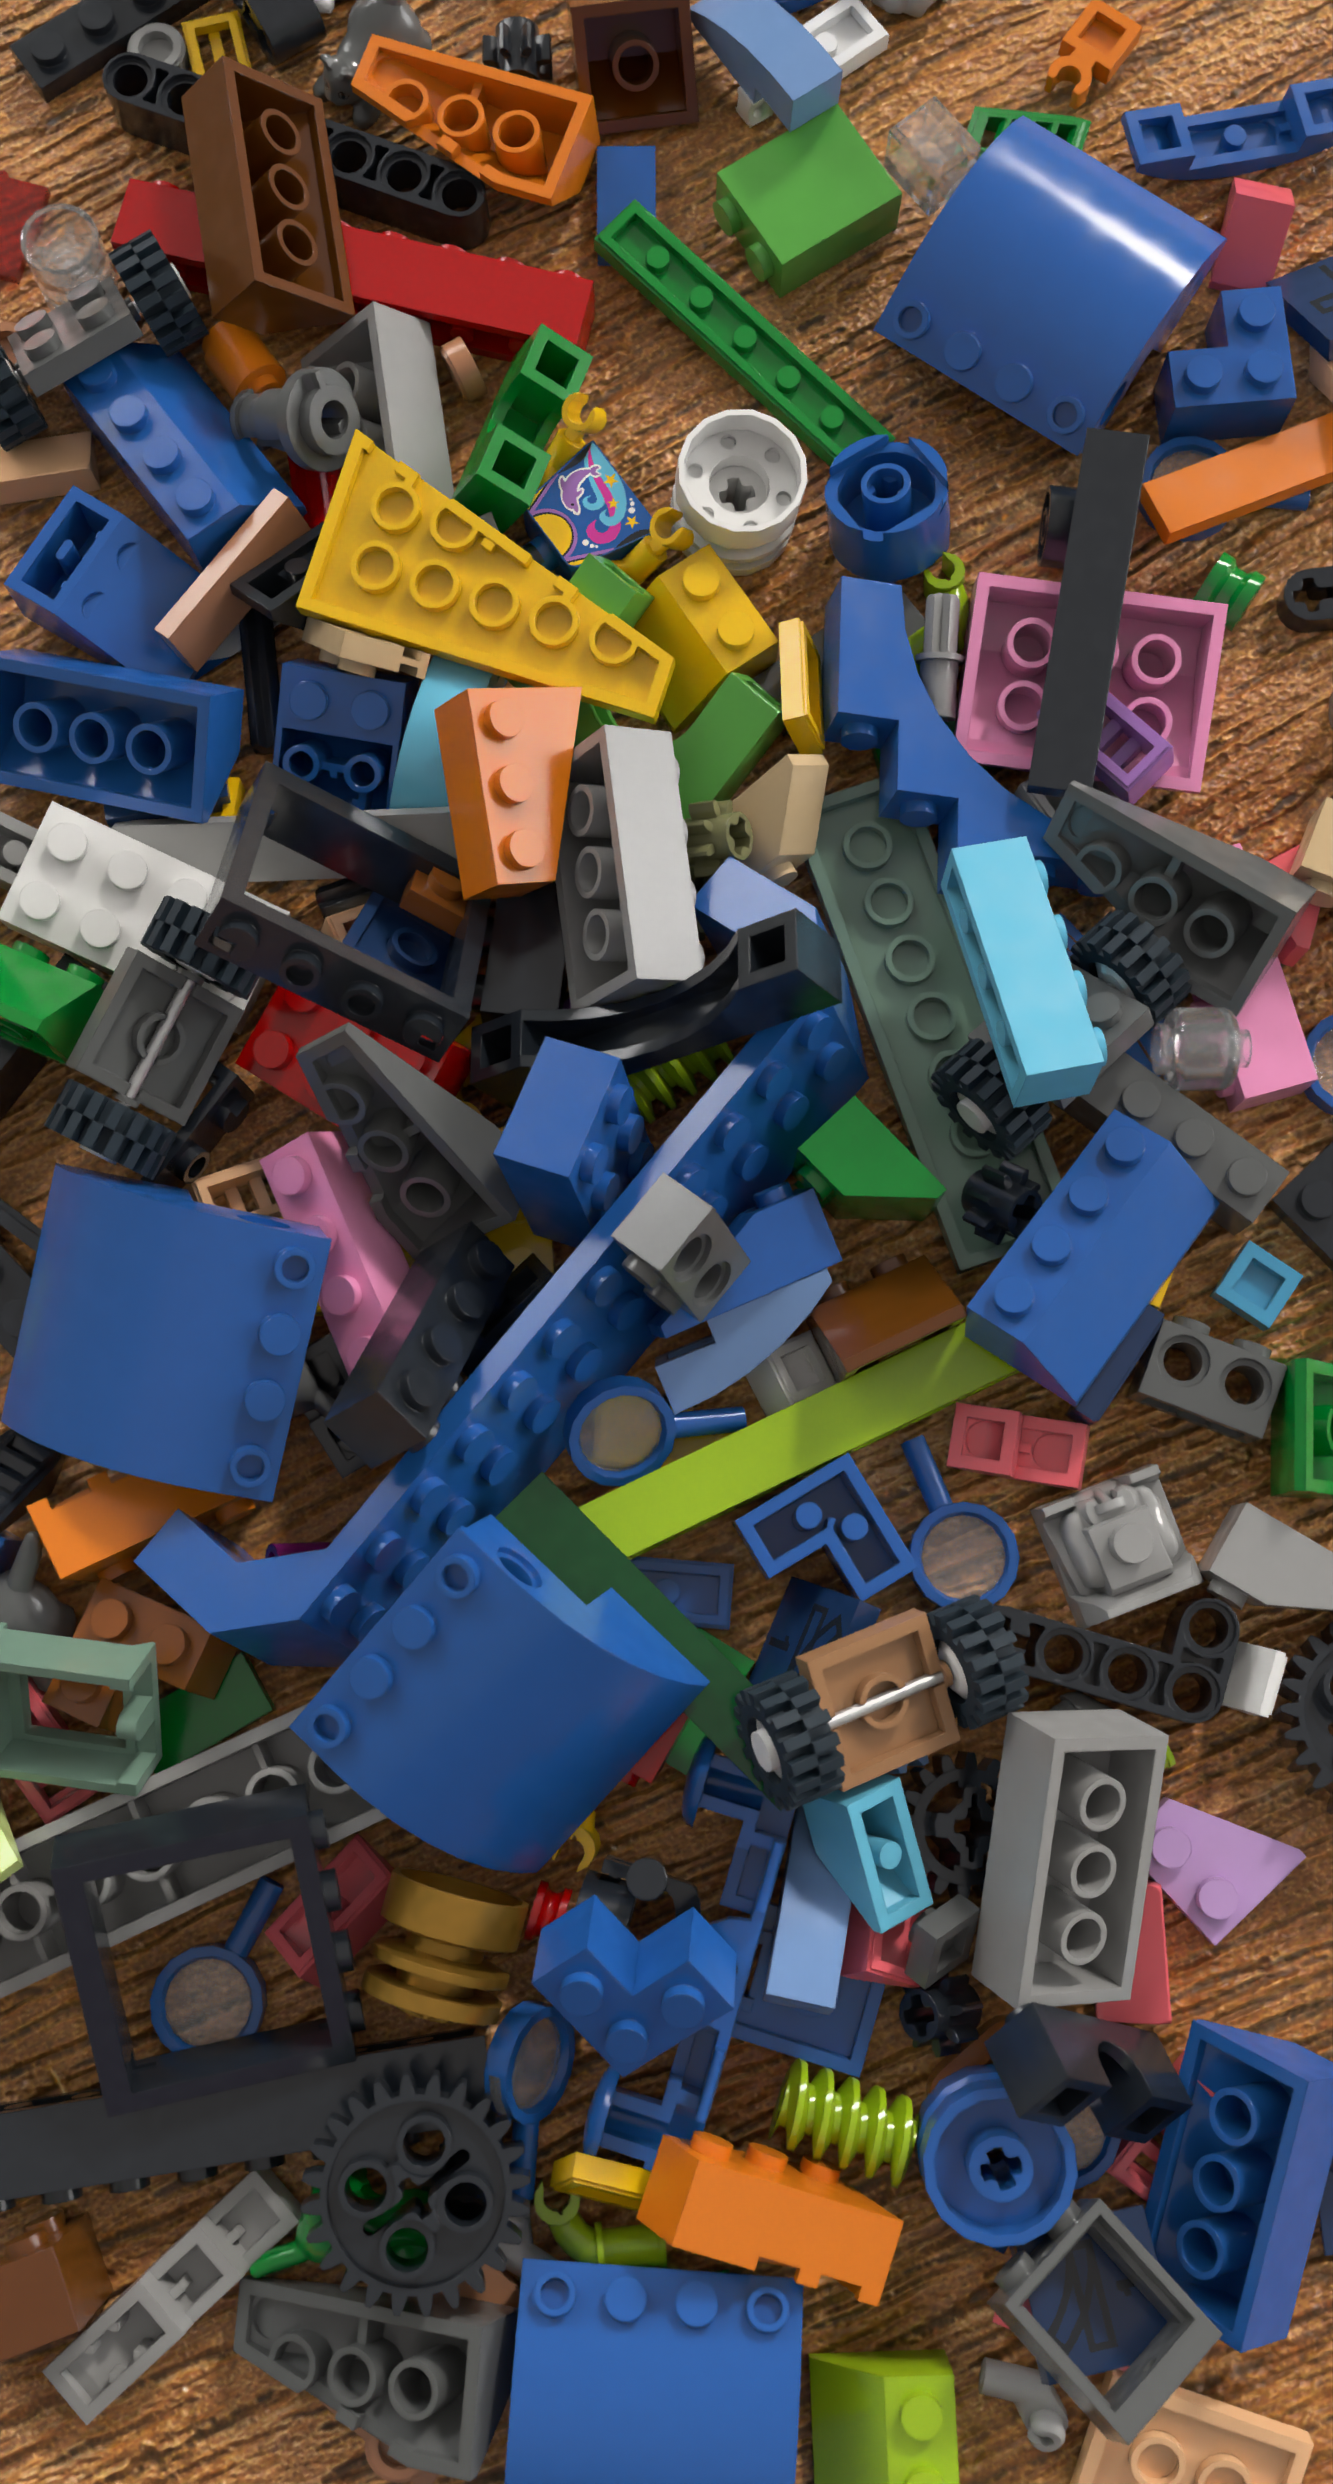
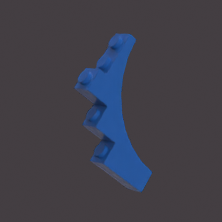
M841 576L825 606L822 680L825 741L841 743L843 747L855 751L872 748L880 749L879 817L899 819L903 825L909 827L938 825L937 894H943L941 882L951 848L1026 836L1034 860H1041L1046 868L1049 887L1077 889L1078 893L1083 896L1103 897L1102 894H1094L1043 839L1052 818L1021 800L997 782L967 753L939 716L918 674L905 630L902 585Z

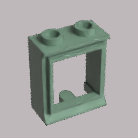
M0 1622V1777L137 1797L162 1758L156 1642L125 1645L8 1629L7 1623ZM28 1675L110 1686L111 1690L123 1691L124 1709L117 1720V1737L32 1725Z

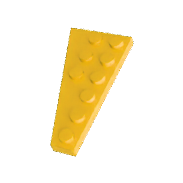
M355 429L296 603V608L302 615L381 638L408 648L421 650L446 660L533 687H582L581 702L656 725L675 668L673 656L613 613L609 614L582 595L579 589L560 575L558 577L536 562L530 553L458 501L443 495L421 479L419 473L402 461L398 462L378 448L373 440L358 429Z

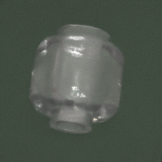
M1225 1007L1174 1008L1167 1014L1164 1023H1157L1152 1032L1151 1063L1153 1071L1156 1075H1163L1165 1082L1177 1091L1225 1090L1234 1083L1239 1068H1247L1251 1061L1252 1040L1248 1029H1240L1235 1014Z

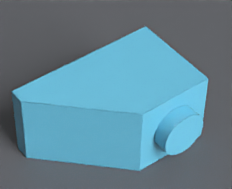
M885 1773L845 1792L836 1790L803 1805L817 1856L873 1931L882 1934L934 1904L900 1777Z

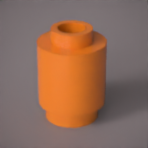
M220 321L210 328L209 334L204 337L202 342L205 364L232 401L245 389H253L254 393H262L271 388L283 387L286 382V372L256 332L224 321Z

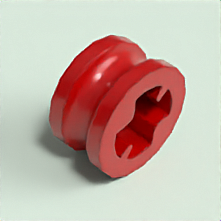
M541 1880L523 1940L531 1942L535 1937H540L543 1927L567 1912L573 1889L565 1887L562 1892H554L550 1889L549 1882Z

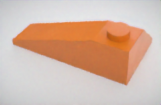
M375 34L371 35L351 82L353 93L496 191L552 207L581 192L597 153V146L601 143L594 97L592 95Z

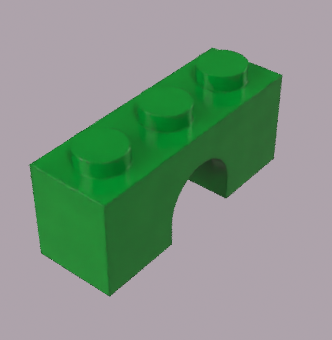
M541 323L513 356L452 499L458 501L478 517L492 512L497 528L502 534L531 506L551 458V455L543 450L555 427L562 419V405L565 399L570 394L579 392L593 356Z

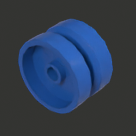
M994 2064L965 2066L938 2082L922 2102L919 2110L915 2155L926 2191L940 2218L965 2239L993 2248L1024 2245L1050 2231L1070 2206L1078 2177L1075 2144L1065 2125L1059 2127L1018 2118ZM994 2148H1002L998 2156L988 2158L986 2154L988 2151Z

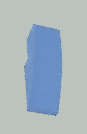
M701 0L690 7L691 22L754 104L764 98L789 132L838 104L843 70L803 25L774 0Z
M828 1269L820 1270L707 1320L711 1335L655 1357V1369L674 1415L715 1396L750 1373L777 1350L807 1318L832 1283Z
M803 1805L795 1809L762 2001L830 2015L835 2009L851 1900L817 1856Z

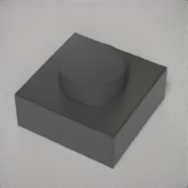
M959 1893L938 1909L928 1908L922 1912L913 1923L909 1932L908 1939L911 1942L905 1974L923 1989H927L967 1960L980 1908Z

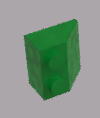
M15 940L11 948L0 944V1038L67 1066L65 1064L104 992L102 987L105 981L92 971L73 963L69 964L66 971L48 964L51 960L48 955L25 942Z
M855 1095L797 1149L791 1172L792 1176L797 1180L792 1185L793 1189L814 1188L821 1208H825L834 1219L924 1221L933 1213L947 1190Z

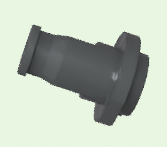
M306 367L293 373L282 388H271L262 393H254L253 389L242 390L234 398L230 408V425L236 439L257 438L256 446L260 451L274 447L278 450L286 451L291 460L305 470L331 472L343 466L355 429L361 431V416L350 384L340 373L327 367Z

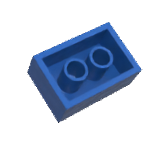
M545 1036L493 1155L533 1234L577 1248L653 1157L654 1146L649 1140L644 1126V1118L639 1112L634 1098V1089L629 1084L621 1058Z

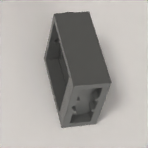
M1100 2198L1079 2199L1076 2203L1071 2199L1070 2206L1053 2228L1046 2232L1047 2236L1029 2255L1025 2250H1021L1003 2265L994 2278L995 2283L1000 2288L987 2301V2304L1107 2439L1130 2445L1223 2334ZM1086 2232L1167 2321L1165 2326L1104 2396L1022 2305Z

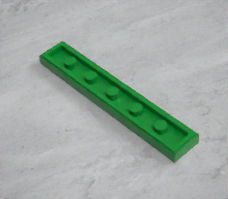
M636 199L594 238L593 250L828 466L832 465L837 455L846 447L863 438L888 434L889 442H895L896 438Z

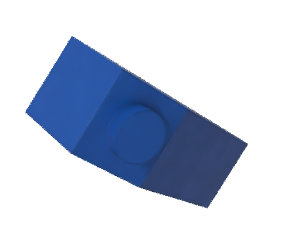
M788 1181L753 1195L756 1206L739 1213L728 1226V1229L751 1262L701 1323L843 1261L814 1188L792 1190ZM660 1308L647 1323L652 1336L664 1339L700 1324L698 1320L681 1308L674 1316Z

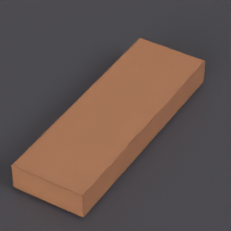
M273 488L155 627L154 630L182 662L196 672L201 669L252 608L232 594L230 584L311 530L289 497Z

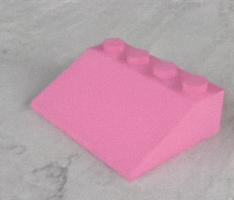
M979 572L971 591L969 617L964 640L965 647L963 649L965 663L961 665L954 736L967 753L981 766L1030 772L1039 720L1036 713L1041 708L1061 582ZM1125 591L1109 692L1173 746L1174 762L1172 766L1151 788L1199 794L1201 791L1228 604ZM1106 715L1104 716L1103 728L1111 721ZM1122 733L1106 749L1104 754L1111 758L1129 738ZM1141 751L1123 770L1128 774L1146 755ZM1095 775L1094 781H1101V780Z

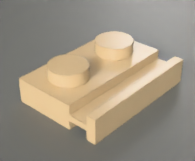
M308 616L302 636L303 641L321 648L320 660L338 665L337 668L375 678L377 667L394 672H399L400 670L425 680L431 654L421 650L398 645Z

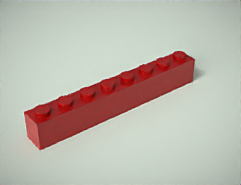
M130 178L110 241L113 250L150 229L169 263L174 264L187 289L209 295L195 192L182 190L166 181L157 180L151 183ZM341 221L355 315L374 301L429 322L432 341L435 346L441 347V345L460 336L471 354L507 362L512 361L513 356L541 323L586 352L596 314L594 280L582 278L577 273L569 270L548 271L526 266L522 262L510 257L494 259L467 253L462 248L451 244L435 246L409 240L397 232L385 231L377 233L354 228Z

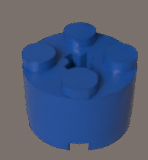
M888 434L869 436L846 447L837 455L829 468L830 476L825 486L824 497L830 546L838 562L849 572L863 579L895 584L898 580L910 578L923 572L942 556V553L947 552L949 548L950 508L947 468L939 453L920 439L908 436L909 444L889 442Z

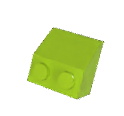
M945 2349L809 2354L814 2484H960L954 2373Z

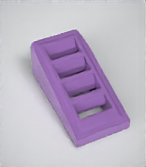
M1108 691L1105 715L1111 721L1102 729L1095 775L1121 800L1134 805L1172 766L1174 762L1173 746ZM1040 710L1036 713L1038 719H1039ZM1124 733L1129 740L1111 758L1107 757L1104 754L1106 749ZM1142 751L1146 756L1127 774L1123 769Z

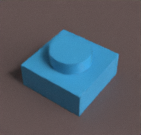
M1249 1240L1242 1245L1211 1292L1210 1297L1260 1330L1265 1331L1271 1327L1303 1278V1275Z

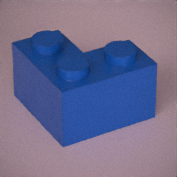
M1281 286L1223 290L1218 296L1205 328L1207 348L1168 351L1153 389L1160 445L1173 438L1197 436L1208 440H1222L1276 434L1280 432L1297 399Z
M849 1453L816 1471L733 1523L734 1528L766 1580L822 1547L851 1597L864 1601L918 1568Z
M594 1894L541 1929L531 1983L622 2077H625L734 2009L737 1953L694 1907L638 1941Z

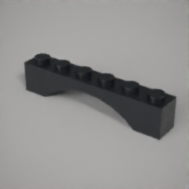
M794 908L737 929L728 946L709 965L686 980L656 993L624 1002L587 1008L557 1010L520 1009L472 1027L470 1085L513 1109L545 1036L619 1057L628 1076L842 1003L840 943L801 911Z

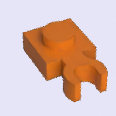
M1091 0L1062 38L1058 53L1061 57L1050 65L1044 91L1050 94L1059 82L1070 81L1075 85V88L1072 92L1069 106L1074 110L1079 108L1087 99L1092 77L1107 85L1138 44L1143 26L1105 2Z

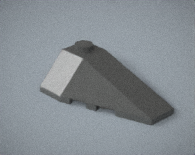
M1075 780L1069 784L1043 836V839L1094 894H1102L1115 909L1123 910L1125 915L1129 912L1138 915L1141 925L1146 921L1155 927L1153 934L1159 939L1164 935L1171 943L1167 947L1171 953H1179L1184 961L1179 967L1189 972L1190 979L1187 982L1192 985L1190 993L1233 1018L1239 1015L1279 955L1317 891L1316 888L1261 857Z
M350 1022L298 1050L296 1058L327 1120L339 1126L349 1146L345 1156L353 1172H362L373 1194L369 1204L376 1219L414 1260L419 1252L470 1221L486 1234L516 1220L520 1206L493 1155L502 1132L492 1122Z
M251 2275L244 2276L240 2280L234 2352L295 2393L305 2390L337 2411L335 2419L352 2431L361 2427L388 2445L389 2450L387 2454L406 2467L469 2482L477 2478L511 2394L518 2318L517 2307L460 2296L459 2307L453 2309L443 2294H434L430 2316H423L417 2296H408L400 2316H394L392 2294L382 2292L377 2302L371 2308L365 2307V2296L368 2287L354 2286L343 2293L340 2290L341 2284L272 2277L253 2278Z

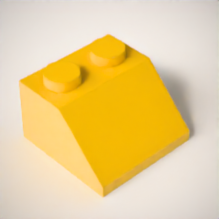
M710 544L658 575L646 589L655 598L636 623L634 629L674 657L675 668L660 710V715L674 734L697 719L731 672L748 675L753 679L776 662L778 639Z

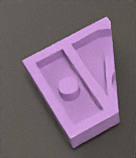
M1163 1797L1159 1801L1149 1877L1161 1885L1162 1892L1207 1941L1216 1946L1306 1856L1298 1848Z

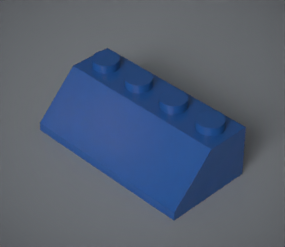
M130 343L63 382L81 419L201 572L204 571L273 488L288 496L302 517L308 513L305 505L250 438L236 439L230 425L229 411L180 351L167 357L160 345Z
M24 648L0 651V783L201 824L206 823L240 753L244 689Z
M1114 1109L967 1305L966 1313L968 1316L966 1317L965 1337L1076 1407L1218 1210L1220 1203L1170 1141Z
M1197 2019L1192 2020L1179 2072V2078L1193 2106L1165 2128L1145 2208V2215L1158 2263L1221 2331L1223 2335L1219 2340L1238 2352L1243 2353L1285 2339L1288 2335L1333 2157V2062L1294 2042ZM1199 2082L1213 2091L1215 2095L1211 2097Z

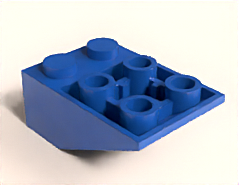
M73 485L4 582V586L26 618L102 663L191 680L198 673L183 663L154 629L199 577L200 573L128 517Z
M303 658L282 663L273 764L361 810L389 809L399 753L418 693L420 678L377 670L375 678H370L337 668L338 665Z

